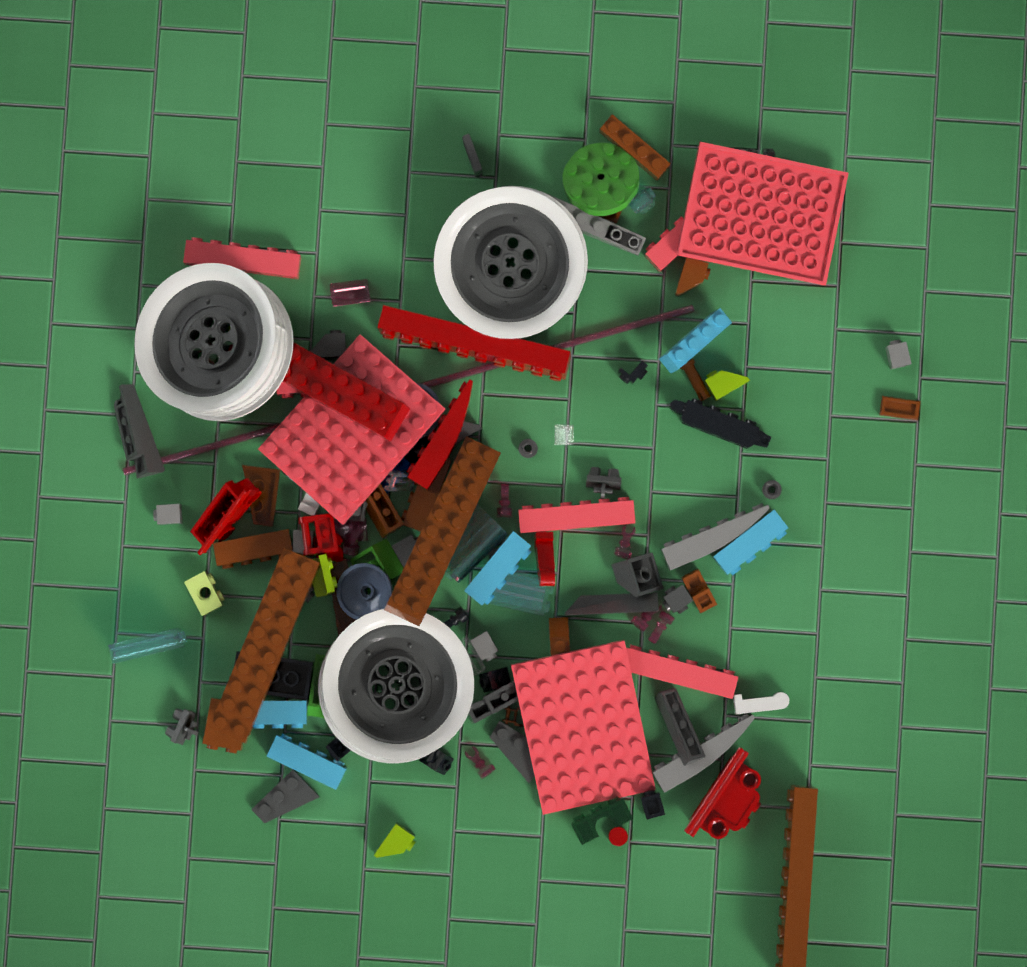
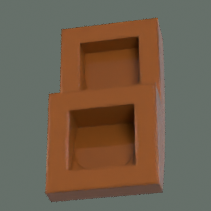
M698 568L681 577L700 614L717 605Z

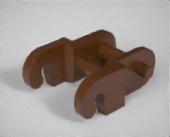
M511 706L504 708L506 716L502 721H505V724L511 722L514 723V726L524 727L523 724L516 723L517 712L520 710V707H517V709H511ZM510 711H515L513 721L509 720Z

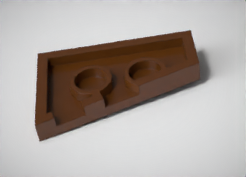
M242 465L245 479L248 478L262 492L258 499L250 505L253 524L273 527L281 470Z

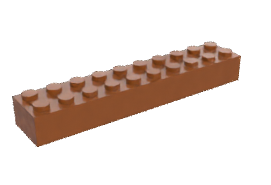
M466 436L387 602L385 611L420 626L501 452Z
M283 548L208 729L242 743H247L320 567V562Z
M791 785V789L787 790V801L790 802L789 809L786 808L785 814L788 828L784 830V839L787 841V847L783 848V859L786 860L785 867L782 866L781 872L784 886L780 888V898L783 899V905L779 906V917L782 919V923L778 925L777 936L780 938V944L776 946V956L779 958V964L776 963L775 967H806L818 789L812 786Z

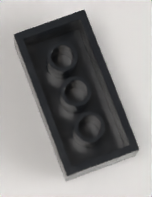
M236 651L235 664L240 654V651ZM282 657L267 695L308 701L315 662Z

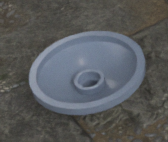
M359 563L349 567L343 572L337 584V599L340 607L348 616L356 620L371 612L385 609L393 592L392 583L385 571L370 563ZM367 588L371 589L370 595L366 592Z

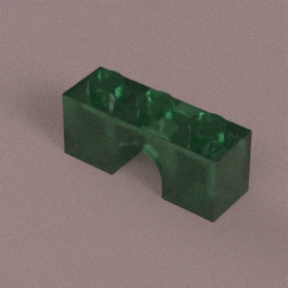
M616 796L608 800V805L604 807L598 805L590 809V814L584 816L582 813L573 818L574 822L571 825L581 845L599 837L595 826L600 818H610L616 828L633 820L623 797L619 798Z

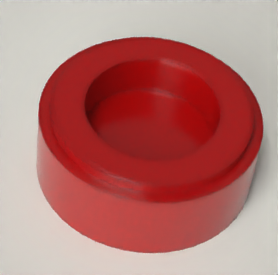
M620 826L612 828L609 832L610 842L615 846L624 845L628 840L627 831Z

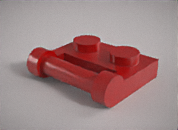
M330 513L298 518L304 543L303 556L338 552L334 518ZM314 522L317 548H312L308 523Z

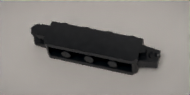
M692 398V401L687 400L685 403L675 399L669 404V409L672 412L674 411L681 415L680 420L682 424L745 449L753 445L767 448L771 440V436L759 430L756 422L748 419L744 422L738 419V415L730 412L726 415L720 412V408L712 405L708 408L703 406V402Z

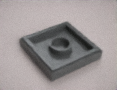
M466 134L462 137L463 145L475 177L483 176L482 167L470 134Z

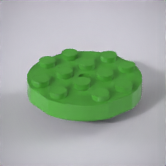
M593 143L580 148L574 153L563 170V186L568 200L572 205L589 215L607 216L623 210L628 206L639 189V169L635 159L626 151L611 143Z

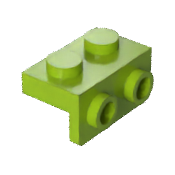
M326 554L319 555V558L312 559L320 562V567L313 581L317 598L335 594L334 588H338L336 577H331L330 570L333 569L331 558H327Z

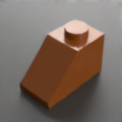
M686 258L675 295L680 296L701 285L704 279L708 280L711 270L707 268L709 263Z
M568 617L549 618L550 656L570 652Z

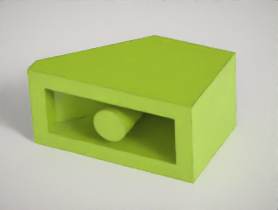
M714 370L706 375L708 379L704 383L715 401L750 380L746 376L723 370L717 373Z
M396 823L374 856L379 858L401 854L406 849L410 851L416 843L413 840L415 835Z

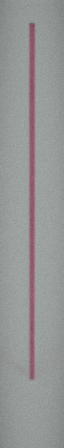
M693 305L685 306L550 346L567 349L692 313L694 308ZM494 362L421 382L420 384L431 388L501 367L495 366ZM280 423L161 457L164 465L271 434ZM135 465L123 468L124 475L136 473Z

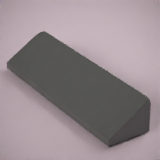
M672 688L659 692L655 696V700L683 765L686 766L705 758L704 751L677 689Z

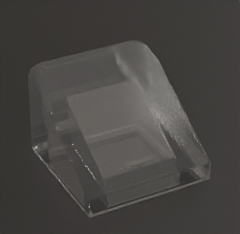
M554 425L555 445H574V425Z

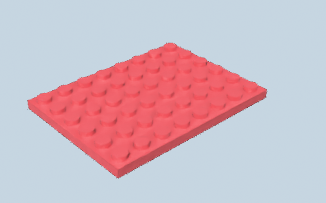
M699 142L677 256L826 286L849 173Z
M361 334L337 359L334 365L401 401L410 408L392 441H387L305 395L258 448L261 453L342 525L347 522L446 410Z
M624 640L511 664L543 815L656 790Z

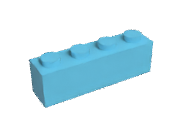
M721 308L715 310L661 356L659 360L670 373L679 370L732 323Z
M772 510L715 554L713 559L726 575L731 573L733 576L741 570L740 565L745 561L747 564L756 558L755 553L759 550L764 552L772 546L770 542L773 539L780 540L787 534L785 530L788 529V526L778 513Z
M513 531L464 591L480 605L484 603L488 605L495 597L492 593L496 588L501 590L506 584V576L509 573L513 575L519 568L517 563L520 559L525 560L532 552L529 550L531 545Z
M264 701L253 729H264V725H272V728H284V725H291V728H303V725H307V701Z
M284 733L281 736L276 735L267 757L335 790L338 788L347 769L344 767V762L336 761L335 758L332 761L326 758L327 754L319 750L315 753L309 750L310 746L305 743L299 742V744L292 742V737Z

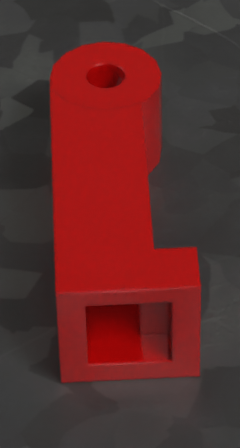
M553 532L535 533L534 547L539 586H555Z

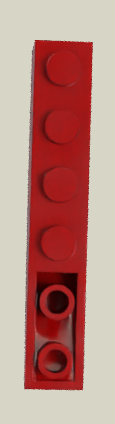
M470 379L467 383L465 381L462 383L458 390L461 392L457 399L453 398L448 406L450 411L447 415L443 414L438 421L440 425L438 430L431 432L427 439L430 441L426 448L423 446L417 455L419 460L416 464L412 463L407 470L408 478L426 490L434 482L458 440L471 398L473 381Z

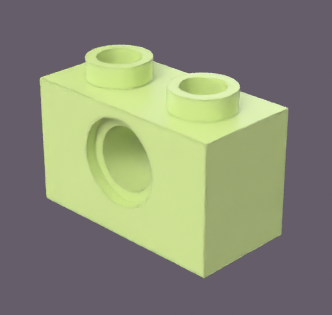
M204 571L184 582L202 616L224 606L222 601L225 598L220 590L217 591L213 584L216 581L211 573L208 574L207 571ZM205 587H208L211 591V595L208 598H203L201 595V591Z

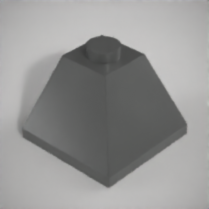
M653 552L611 564L617 583L635 597L664 589Z

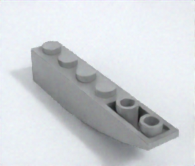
M551 196L565 206L573 215L583 234L624 251L639 255L646 240L645 237L601 217L589 215L576 206Z
M763 503L752 507L753 511L746 514L745 511L735 514V519L728 521L725 518L718 521V526L710 528L708 525L699 529L700 533L693 536L691 532L682 536V541L675 543L672 540L663 544L665 548L661 549L669 571L702 558L725 546L770 509L769 505L763 506Z
M745 713L737 718V723L733 725L728 723L720 728L722 731L715 735L713 732L704 737L705 741L701 743V747L706 756L705 758L684 766L679 754L676 753L670 757L672 760L665 764L663 761L654 766L655 770L652 773L663 792L665 793L693 777L717 760L744 733L755 719L754 715Z

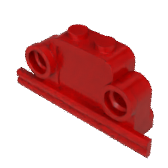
M248 478L234 483L233 480L226 482L190 532L202 545L197 552L199 555L206 553L215 540L222 542L228 538L235 529L232 525L242 518L250 505L261 495L260 489L256 488Z
M739 747L735 754L729 758L690 817V822L684 829L687 834L694 837L699 828L709 833L711 837L722 839L728 834L729 829L738 831L741 828H746L751 820L748 817L752 811L755 813L761 805L759 802L760 795L755 790L761 783V776L756 770L743 764L749 754L748 752Z

